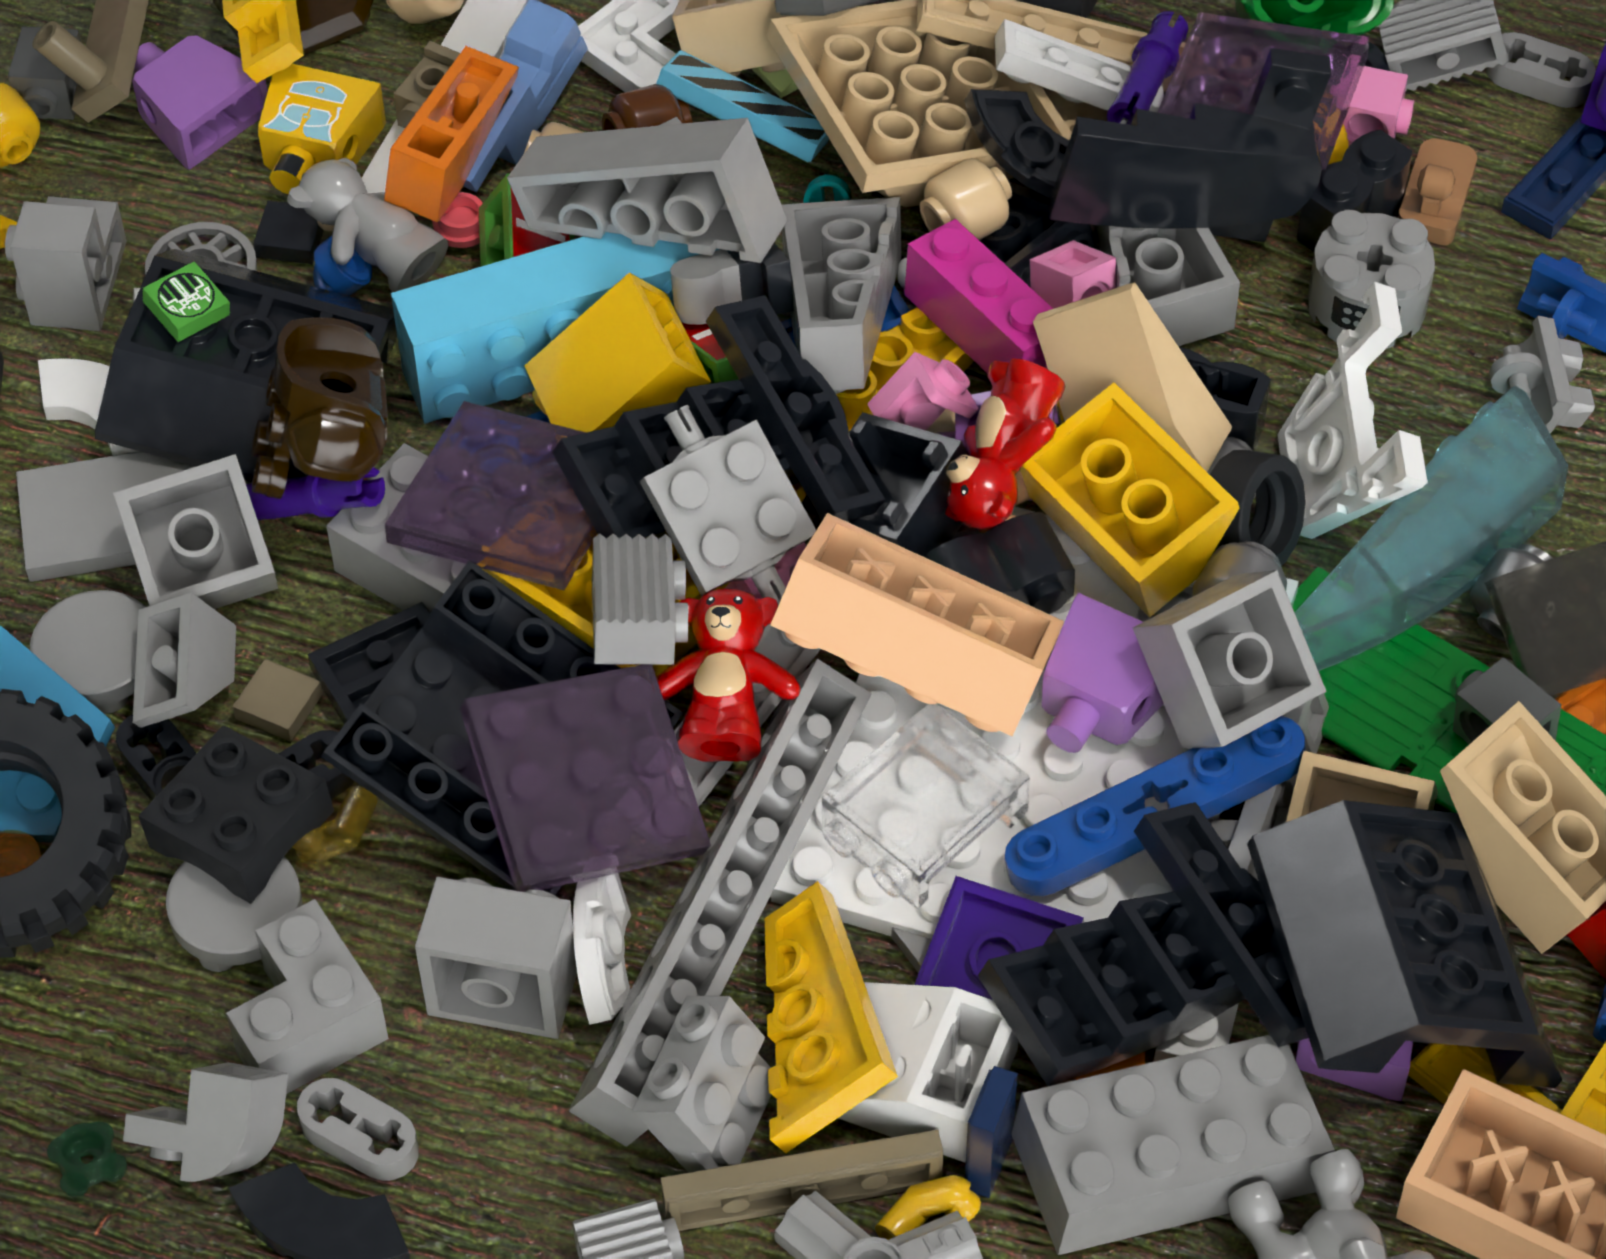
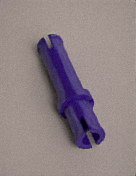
M1163 11L1157 14L1152 21L1148 34L1137 42L1132 53L1133 64L1120 92L1108 109L1107 120L1109 122L1120 123L1122 118H1126L1128 120L1126 124L1131 125L1136 109L1150 110V106L1164 79L1173 74L1179 62L1180 55L1178 50L1186 39L1189 30L1187 22L1181 15H1179L1174 27H1170L1168 24L1174 12Z
M375 467L357 481H335L310 475L287 478L285 491L281 499L265 497L264 494L253 493L252 484H246L257 520L285 518L303 514H314L320 518L335 517L342 509L377 506L383 500L386 490L383 477L363 480V478L376 477L380 473Z

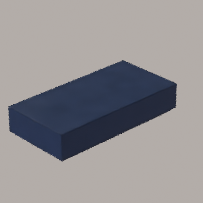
M997 1066L988 1071L968 1120L965 1179L971 1182L969 1188L971 1191L990 1198L1013 1138L1011 1134L1015 1115L1018 1073Z

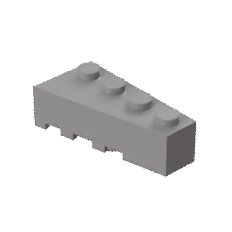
M748 118L539 136L535 138L507 177L528 227L537 230L601 239L605 232L622 234L630 238L632 244L654 247L658 240L687 244L688 252L712 256L716 249L739 252L740 260L761 263L788 221Z
M1121 120L1120 123L1126 124L1128 120ZM1095 225L1100 251L1116 257V288L1135 282L1178 346L1234 329L1240 281L1209 228L1160 229Z
M900 197L782 204L788 220L782 229L783 253L790 260L794 311L790 312L795 347L802 359H806L823 375L836 394L848 389H863L897 276L898 264L901 261Z

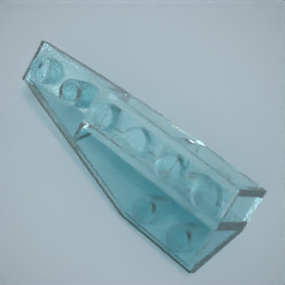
M1514 385L1495 403L1487 402L1483 405L1473 422L1459 435L1448 436L1438 447L1434 458L1425 467L1428 483L1423 488L1395 500L1295 612L1318 671L1341 663L1377 646L1443 609L1474 586L1499 549L1518 548L1520 544H1523L1561 509L1569 465L1524 390Z

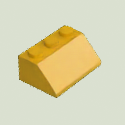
M1114 382L1056 428L1053 439L1020 468L1029 497L1149 618L1199 577L1239 510L1238 502Z

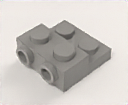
M686 996L632 1110L637 1118L688 1173L740 1164L771 1097L768 1085V1069L771 1067L758 1054L765 1036L730 996Z

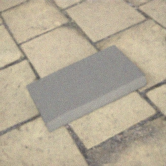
M134 452L17 471L25 569L29 582L136 565L113 492L195 466L144 452Z

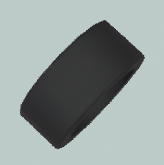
M1232 450L1217 462L1209 474L1239 504L1237 514L1215 551L1221 545L1229 543L1256 542L1270 549L1278 557L1281 565H1283L1295 549L1304 523L1306 505L1304 482L1297 465L1284 455L1251 450ZM1256 493L1255 514L1249 529L1250 510Z

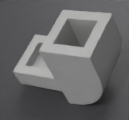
M230 1062L191 1069L187 1110L161 1106L126 1113L123 1141L150 1146L149 1156L152 1158L182 1161L180 1181L196 1182L248 1169L260 1162L269 1153L280 1134L284 1118L288 1073Z

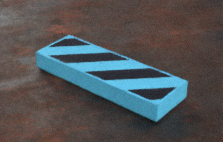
M682 50L661 69L656 84L670 89L676 98L720 120L748 118L755 137L806 162H811L828 143L829 138L816 116Z

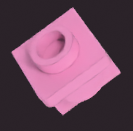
M914 352L868 402V406L874 416L927 430L945 409L969 419L979 410L967 389L970 386V381L957 365L946 359L941 360L939 363L917 352Z

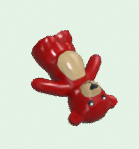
M1012 358L1009 362L994 360L990 364L987 376L993 386L991 396L985 399L981 405L976 425L968 426L963 435L969 455H961L952 461L947 469L946 474L951 482L947 498L948 507L945 514L956 522L961 521L968 527L979 529L991 528L1003 523L1012 515L1018 501V486L1015 475L1027 460L1053 439L1056 432V424L1049 418V415L1063 395L1066 387L1065 382L1050 370L1025 359Z
M717 589L704 594L701 599L686 598L680 601V603H688V625L693 628L700 650L685 656L654 677L648 685V695L656 701H663L674 696L688 685L694 684L692 701L679 731L678 746L681 752L690 758L702 762H747L757 757L761 752L760 723L754 704L752 682L763 685L781 699L786 700L797 698L801 687L792 674L763 654L754 651L763 636L765 627L771 624L779 606L777 600L771 597L757 599L753 594L739 589Z

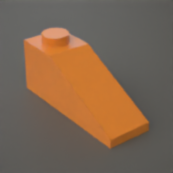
M465 46L390 148L384 201L439 222L463 188L518 76L519 67Z

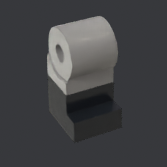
M775 242L761 263L740 260L739 252L721 249L716 250L712 256L700 254L679 260L670 268L673 304L680 321L683 323L707 324L705 321L716 306L764 295L776 315L794 311L790 260Z

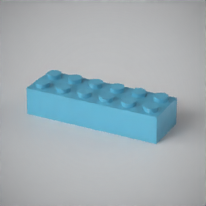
M605 232L601 239L580 237L391 293L402 371L424 424L442 418L456 417L466 411L502 400L516 399L525 393L534 391L535 388L524 365L628 273L637 276L667 293L673 304L670 268L679 260L700 254L688 252L687 244L658 240L654 247L632 244L630 238L622 234Z

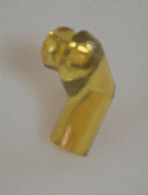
M350 787L335 819L323 823L320 827L310 831L293 845L297 856L306 862L320 863L356 849L377 806V797L365 788Z

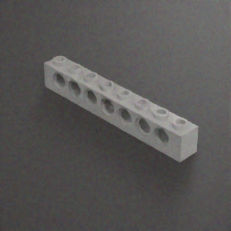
M819 659L814 661L797 678L801 687L799 696L793 700L782 699L761 738V752L757 757L749 761L568 1110L626 1147L648 1130L632 1110L686 996L721 995L872 695L871 692Z

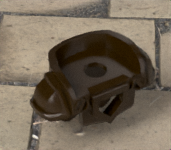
M303 318L291 320L282 329L278 337L274 369L271 370L266 390L265 405L271 407L268 422L258 420L252 441L251 456L257 458L252 480L253 493L264 494L265 497L281 499L287 482L290 456L295 467L306 475L335 481L360 480L379 462L387 442L388 414L385 379H383L384 367L376 340L362 327L345 320L333 318ZM324 379L340 380L350 385L354 391L350 393L336 392L325 387L321 381Z

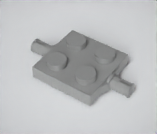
M688 405L681 407L678 411L671 412L664 417V420L667 421L682 452L671 464L645 476L640 481V484L666 532L672 539V543L682 561H685L686 569L700 595L703 596L709 591H713L731 581H742L752 578L761 597L774 598L779 605L786 587L774 565L781 560L787 551L810 540L816 529L760 425L755 420L727 435L712 436L705 439Z

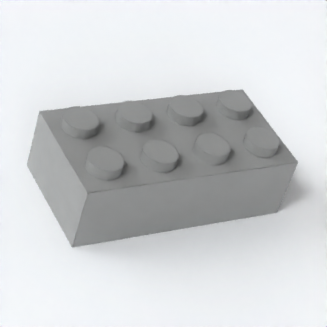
M1270 1035L1023 1092L1011 1134L1057 1255L1228 1214L1229 1196L1241 1187L1258 1181L1270 1183L1278 1201L1314 1193L1316 1190L1309 1168L1313 1161L1335 1151L1289 1044L1278 1047Z

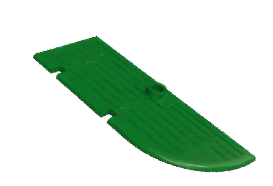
M1317 567L1298 587L1292 608L1327 691L1324 694L1329 709L1322 725V736L1372 767L1394 771L1400 763H1403L1413 769L1409 775L1435 781L1438 791L1435 805L1446 812L1457 813L1440 772L1444 766L1469 745L1453 731L1456 707L1455 694L1461 683L1470 674L1478 670L1484 673L1490 667L1324 569ZM1561 709L1556 742L1606 796V735Z

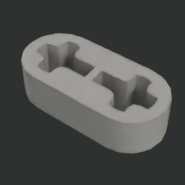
M1517 32L1502 34L1509 61L1505 65L1497 64L1493 69L1486 67L1487 75L1493 83L1502 88L1559 107H1577L1587 101L1596 72L1594 63L1587 56ZM1511 59H1518L1516 63L1510 62ZM1565 76L1571 77V80L1564 81Z
M322 1078L312 1082L302 1091L297 1101V1114L305 1138L314 1146L365 1175L380 1181L396 1180L405 1176L414 1168L419 1157L416 1130L412 1121L402 1112L348 1082L337 1078ZM336 1104L341 1105L343 1119L347 1123L334 1116L327 1117L323 1123L319 1122L316 1110L322 1108L323 1110L330 1111ZM393 1135L397 1136L400 1147L398 1151L386 1148L380 1155L375 1153L373 1140L370 1136L385 1143Z

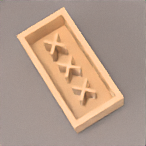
M827 513L800 555L770 625L784 631L789 640L801 647L808 649L821 648L844 659L851 669L860 674L871 677L882 676L903 686L910 696L927 704L940 703L964 714L965 718L979 729L989 732L1001 731L1013 736L1064 621Z
M1463 1069L1404 1182L1396 1219L1479 1259H1606V1135Z

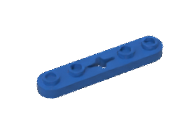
M1280 716L1224 747L1192 748L1023 829L1011 838L1005 850L1006 871L1010 883L1018 891L1027 895L1046 896L1067 888L1145 850L1134 830L1145 814L1157 812V809L1153 806L1145 808V800L1154 797L1159 803L1167 802L1168 809L1196 802L1206 818L1209 819L1275 785L1291 779L1298 773L1303 750L1305 751V736L1301 727L1292 719Z

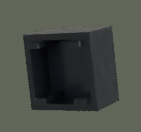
M862 412L849 431L848 437L886 500L874 514L847 522L926 558L928 552L952 540L963 524L961 521L956 522L945 514L948 507L947 498L951 482L946 472L952 461L961 455H969L961 440ZM806 495L801 503L817 530L822 521Z

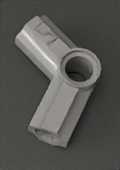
M817 1191L807 1196L803 1194L786 1211L785 1217L774 1233L775 1242L795 1259H983L977 1238L969 1222L958 1211L887 1240L885 1238L871 1237Z

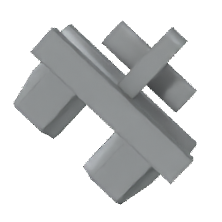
M1537 316L1532 322L1534 329L1531 336L1518 345L1506 346L1502 351L1503 357L1492 364L1489 375L1492 388L1496 392L1512 395L1513 401L1520 403L1528 439L1545 441L1557 425L1580 428L1594 411L1595 404L1591 389L1569 385V382H1572L1582 368L1584 358L1580 342L1558 338L1554 318Z

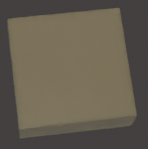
M264 659L232 706L235 719L291 742L323 695L321 681Z

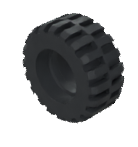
M1 689L0 771H21L44 779L58 796L62 821L53 843L36 862L15 874L0 877V958L16 957L17 946L31 944L35 953L55 946L51 938L52 935L67 928L73 936L89 924L84 914L93 905L103 909L114 894L110 882L114 875H123L129 858L125 842L132 837L131 816L126 804L128 799L108 750L103 742H98L95 739L91 727L76 714L70 717L65 716L60 704L40 696L36 699L35 704L26 701L22 691Z

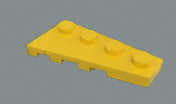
M818 881L764 918L766 986L774 992V1008L771 1013L767 1014V1036L775 1043L776 1066L768 1069L769 1093L777 1099V1117L769 1120L770 1140L784 1153H788L898 1077L834 897Z

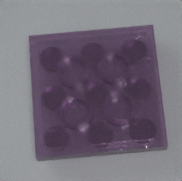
M1199 12L1158 113L1189 118L1195 102L1246 113L1270 47L1330 56L1331 76L1313 119L1322 170H1326L1368 57L1369 37Z
M464 401L386 521L385 533L387 543L467 564L470 560L478 567L565 590L591 546L593 538L596 537L597 532L552 452L561 438L586 432Z
M637 665L467 698L460 707L516 891L542 890L703 855L711 846L652 665Z

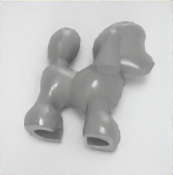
M1340 1149L1325 1154L1312 1162L1309 1169L1321 1209L1315 1212L1303 1225L1301 1231L1294 1235L1280 1231V1227L1284 1222V1214L1270 1183L1258 1181L1245 1185L1234 1191L1228 1198L1230 1216L1236 1227L1253 1245L1258 1259H1435L1431 1253L1421 1250L1388 1257L1385 1240L1379 1227L1368 1215L1354 1208V1203L1358 1201L1363 1191L1364 1177L1359 1160L1349 1149Z

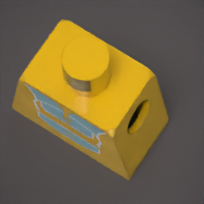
M291 64L285 70L272 74L258 124V136L263 163L268 169L272 170L270 174L272 185L277 190L289 194L291 188L299 186L302 175L314 164L321 161L347 158L357 164L386 124L381 83L297 64Z

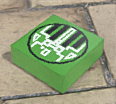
M195 261L143 288V302L177 342L230 315V302Z

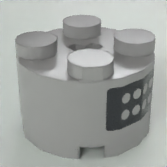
M1355 210L1338 212L1333 217L1331 226L1322 232L1314 250L1308 290L1309 314L1314 323L1317 316L1320 323L1328 328L1327 336L1337 343L1336 339L1343 329H1356L1370 306L1364 304L1362 297L1373 282L1395 288L1402 333L1397 338L1407 335L1410 331L1411 337L1420 330L1427 313L1435 271L1434 251L1427 240L1428 230L1418 220L1399 219L1383 213H1360ZM1396 339L1386 349L1394 347Z

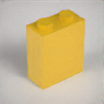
M631 273L623 277L524 365L535 388L532 392V397L540 410L548 416L556 433L553 436L555 447L561 438L613 427L623 412L676 402L686 387L705 385L711 382L668 294Z

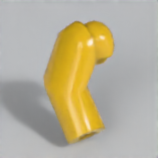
M957 1175L914 1184L901 1195L876 1224L875 1231L880 1238L889 1240L922 1226L929 1217L941 1213L948 1215L955 1211H958L963 1218L966 1217L969 1222L981 1208L980 1197L969 1189L971 1186L970 1181Z

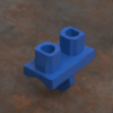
M1541 253L1534 260L1528 285L1519 301L1517 309L1534 318L1537 316L1554 318L1558 338L1564 339L1568 334L1606 353V284L1585 274L1582 265L1566 257L1556 260Z

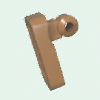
M1439 138L1428 139L1419 148L1399 209L1398 218L1414 219L1421 222L1428 230L1427 240L1430 243L1449 245L1455 238L1474 178L1477 163V154L1474 149L1465 144Z

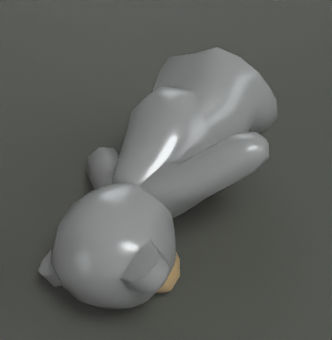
M347 158L326 160L314 164L302 175L299 186L291 188L287 202L295 208H303L307 214L317 220L318 225L324 231H333L330 253L336 264H347L352 259L355 248L364 261L379 267L388 277L389 288L392 292L424 283L435 273L443 261L448 248V240L437 231L417 222L414 216L420 215L384 201L385 192L367 193L364 182L359 172L356 171V164Z

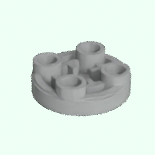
M95 590L75 594L58 602L41 617L32 633L30 651L102 713H114L126 705L128 696L134 694L138 610L145 608V606L135 598L115 591Z
M285 857L282 858L275 868L264 890L251 904L234 895L224 885L203 870L185 861L173 875L166 895L167 915L177 941L186 951L199 958L204 968L215 972L226 971L234 965L252 963L262 959L255 930L302 906V894L297 874Z

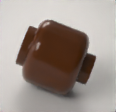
M653 84L614 96L610 102L608 113H604L602 116V131L658 126L675 117L682 124L692 123V116L686 102L675 98L667 87Z

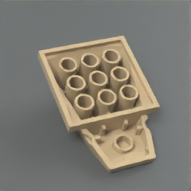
M901 0L859 6L825 16L795 15L770 20L767 33L769 42L862 193L877 191L885 198L900 197V206L903 207L920 205L921 201L924 200V188L927 182L937 174L966 159H977L989 169L997 167L1003 172L1007 180L1013 178L988 153L971 124L964 102L971 89L1027 92L1034 112L1054 132L1070 140L1077 116L1108 121L1107 110L1085 102L1074 103L1068 101L1053 90L1031 82L1026 84L1016 82L1004 72L996 70L994 49L917 31V0Z

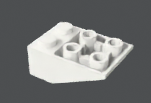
M864 982L898 1077L838 1118L890 1137L939 1130L943 1155L966 1163L968 1120L989 1069L992 1070L994 1066L1006 1070L1010 1069L1018 1050L1017 1037L995 1002L991 999L956 987Z

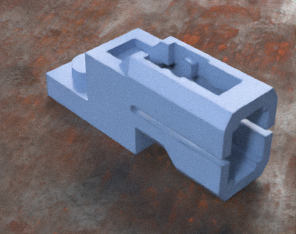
M527 0L507 32L503 51L499 59L518 66V76L463 187L477 192L498 157L515 165L519 162L525 152L532 130L537 131L542 126L588 50L584 38L580 36L581 32L576 21L567 13L537 0Z

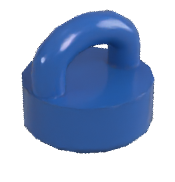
M330 236L317 246L314 252V285L320 289L348 296L355 294L370 282L372 266L359 256L355 248L352 259L347 264H336L330 253L332 236Z

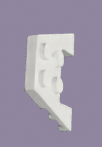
M1373 282L1362 297L1364 304L1370 306L1356 329H1343L1336 339L1339 356L1333 366L1325 375L1315 373L1277 434L1280 455L1286 456L1297 465L1304 482L1306 505L1300 536L1310 539L1417 491L1428 483L1420 436L1398 430L1380 449L1377 448L1373 425L1374 403L1369 398L1365 373L1367 367L1402 333L1395 288Z

